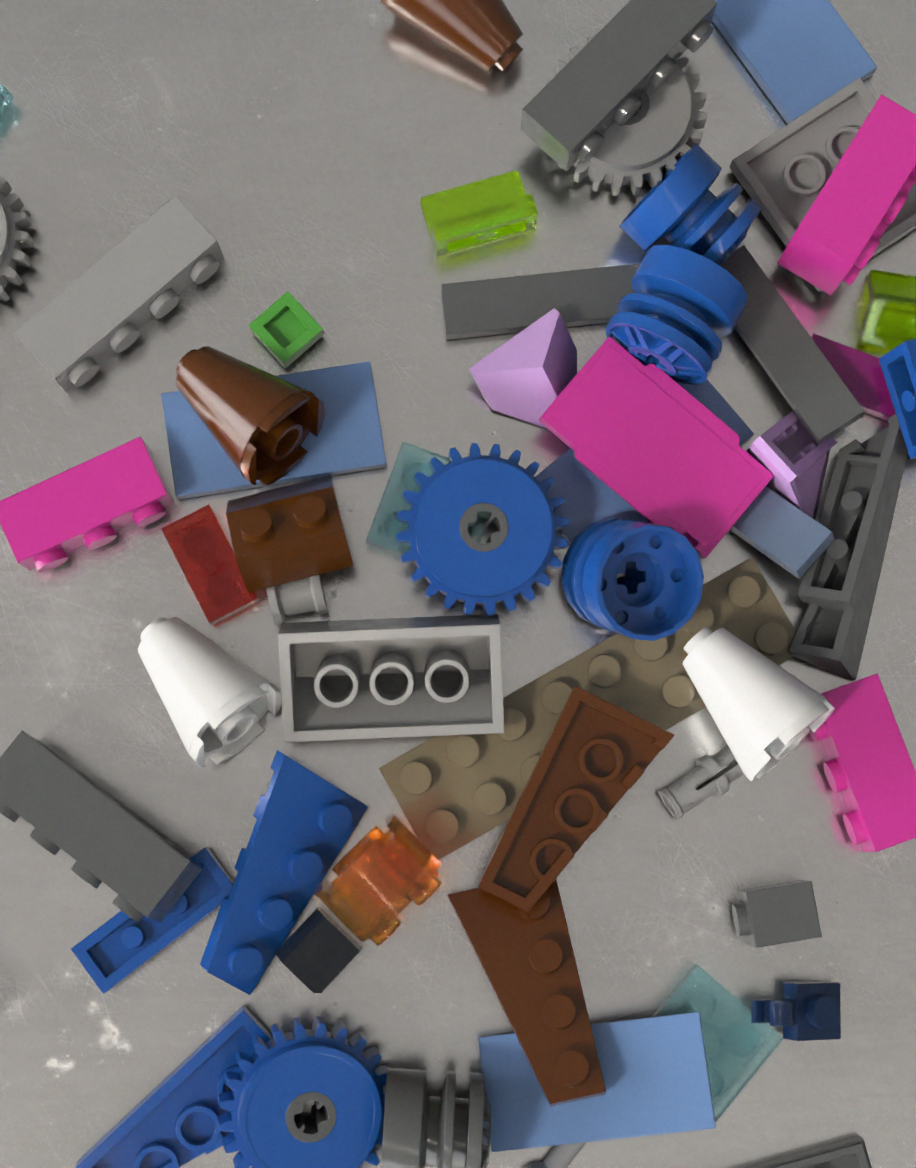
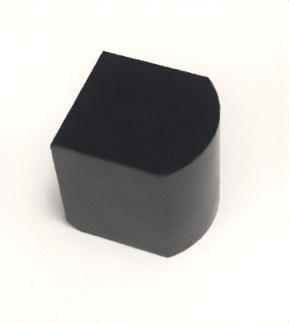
M317 907L275 954L313 993H322L361 951L362 947L327 913Z

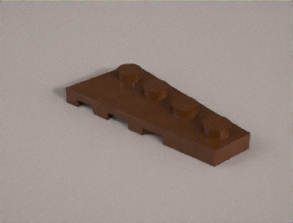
M574 686L477 886L529 912L573 859L575 853L590 835L598 829L608 817L609 812L624 794L632 788L645 772L644 770L675 735Z
M554 880L529 912L481 888L449 894L448 899L456 916L462 924L550 1107L605 1095V1084L557 880Z

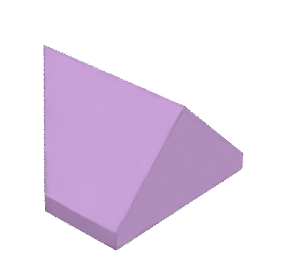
M554 308L468 369L487 405L492 410L547 429L538 420L576 376L577 349L560 312Z
M793 410L760 435L746 452L774 475L766 487L814 520L816 519L830 449L837 441L830 437L818 445Z

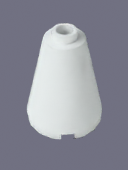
M178 617L170 619L158 618L151 622L141 633L140 639L142 641L138 647V653L189 756L199 767H205L206 758L210 757L217 765L243 750L265 730L259 723L265 713L269 710L275 717L282 705L281 692L272 682Z
M706 627L693 636L683 648L688 654L682 663L741 770L751 782L756 777L758 779L787 758L801 745L799 742L810 732V729L815 732L835 710V707L823 695L725 628L712 632Z

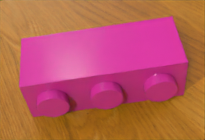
M140 436L1 500L0 525L18 564L30 571L36 568L38 572H45L64 564L68 560L66 554L86 545L87 549L91 550L110 543L117 537L115 531L134 522L137 527H142L161 519L166 515L164 508L175 504L150 448Z
M878 673L821 693L835 707V710L815 732L810 729L809 733L815 742L821 740L829 759V761L823 763L824 772L833 792H841L848 813L843 814V821L854 845L861 843L864 852H878L916 838V771Z

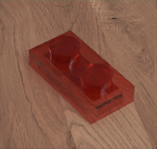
M209 504L161 528L210 625H214L259 602L255 591L248 593L236 562L233 548Z

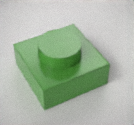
M289 291L248 325L250 331L285 369L324 335L323 328Z

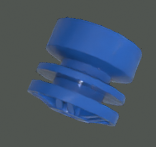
M695 144L674 165L676 168L674 170L670 169L662 177L661 184L657 187L654 186L621 222L619 227L643 250L652 247L665 237L672 246L693 251L720 266L745 239L751 223L761 211L762 206L753 198H750L732 213L728 208L739 196L743 188L738 183H735L715 196L709 188L718 177L722 168L698 144Z
M654 245L647 250L631 280L634 293H628L622 297L618 303V312L611 316L606 326L607 338L610 336L644 366L655 364L657 368L663 370L676 382L699 385L706 382L712 371V361L718 359L722 352V342L719 337H725L732 333L747 305L748 294L733 275L712 260L688 249L672 245Z
M610 517L591 523L574 537L564 556L561 580L566 600L580 618L599 628L616 632L631 639L655 641L676 633L692 618L702 597L704 574L699 554L685 536L668 526ZM625 572V576L617 578V574Z

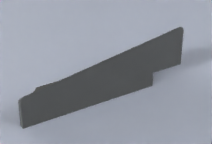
M896 414L888 418V427L863 443L855 439L839 450L819 518V523L832 531L834 540L805 572L798 590V596L802 602L810 603L790 645L789 653L796 658L849 680H856L908 454Z

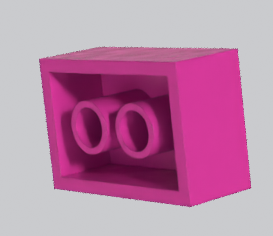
M880 95L798 226L777 264L830 296L841 281L850 286L852 285L861 269H864L881 242L880 238L903 207L908 198L907 194L916 182V114L884 95Z

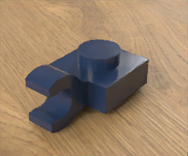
M830 981L783 982V999L751 1000V1023H770V1026H783V1039L788 1040L841 1039L840 983Z

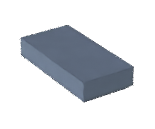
M766 486L730 528L733 533L798 579L805 574L834 540L832 531Z

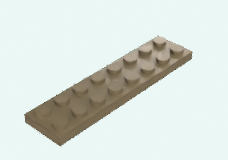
M753 557L703 584L702 597L692 618L676 633L655 641L631 639L616 633L503 697L504 733L434 736L379 768L431 863L438 861L510 819L574 686L667 730L706 707L682 664L688 656L683 649L684 646L702 629L708 627L714 632L720 628H725L777 665H781L795 657L789 653V649L796 630Z

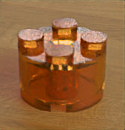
M394 814L385 818L386 825L389 828L385 833L375 826L332 868L338 877L331 882V887L322 880L314 891V894L361 942L371 939L377 946L381 945L396 931L401 924L397 916L411 901L420 906L441 885V881L437 878L440 861Z

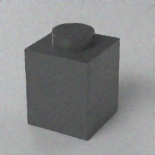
M796 880L737 890L740 903L732 904L733 921L738 937L746 936L747 945L759 948L822 937L812 881Z

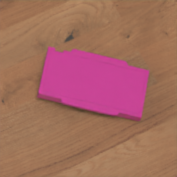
M610 336L538 420L574 451L577 461L652 524L668 526L685 536L701 559L706 558L774 476L738 445L740 443L739 435L663 370L657 368L655 364L644 366Z

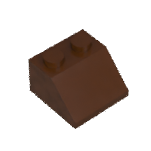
M331 475L228 501L226 516L233 551L248 593L354 566Z

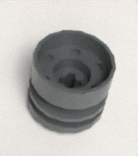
M388 1068L381 1168H486L489 1164L491 1105L484 1086V1073L470 1072L468 1098H455L456 1071H447L441 1097L429 1096L425 1070Z

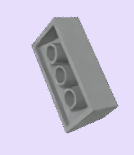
M484 614L283 623L278 632L284 742L504 733L501 628L498 614H494L492 617H486Z

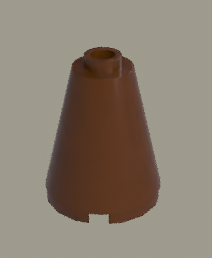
M503 0L380 1L389 11L487 73L494 66L503 72L523 51V48L517 43L523 36V33Z
M210 346L187 352L178 363L176 369V386L242 476L251 484L256 485V480L266 486L286 476L307 454L308 451L301 445L309 432L317 437L322 428L326 413L324 402L315 396L314 393Z

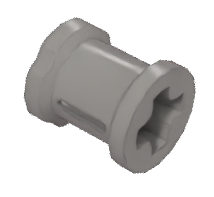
M321 575L266 588L275 625L283 623L284 618L300 613L317 611L319 615L328 614Z

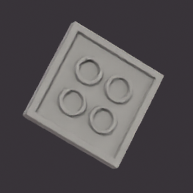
M860 77L734 158L729 168L749 196L762 206L761 213L786 247L877 102ZM916 182L907 194L908 198L903 207L880 238L881 242L872 257L916 228Z

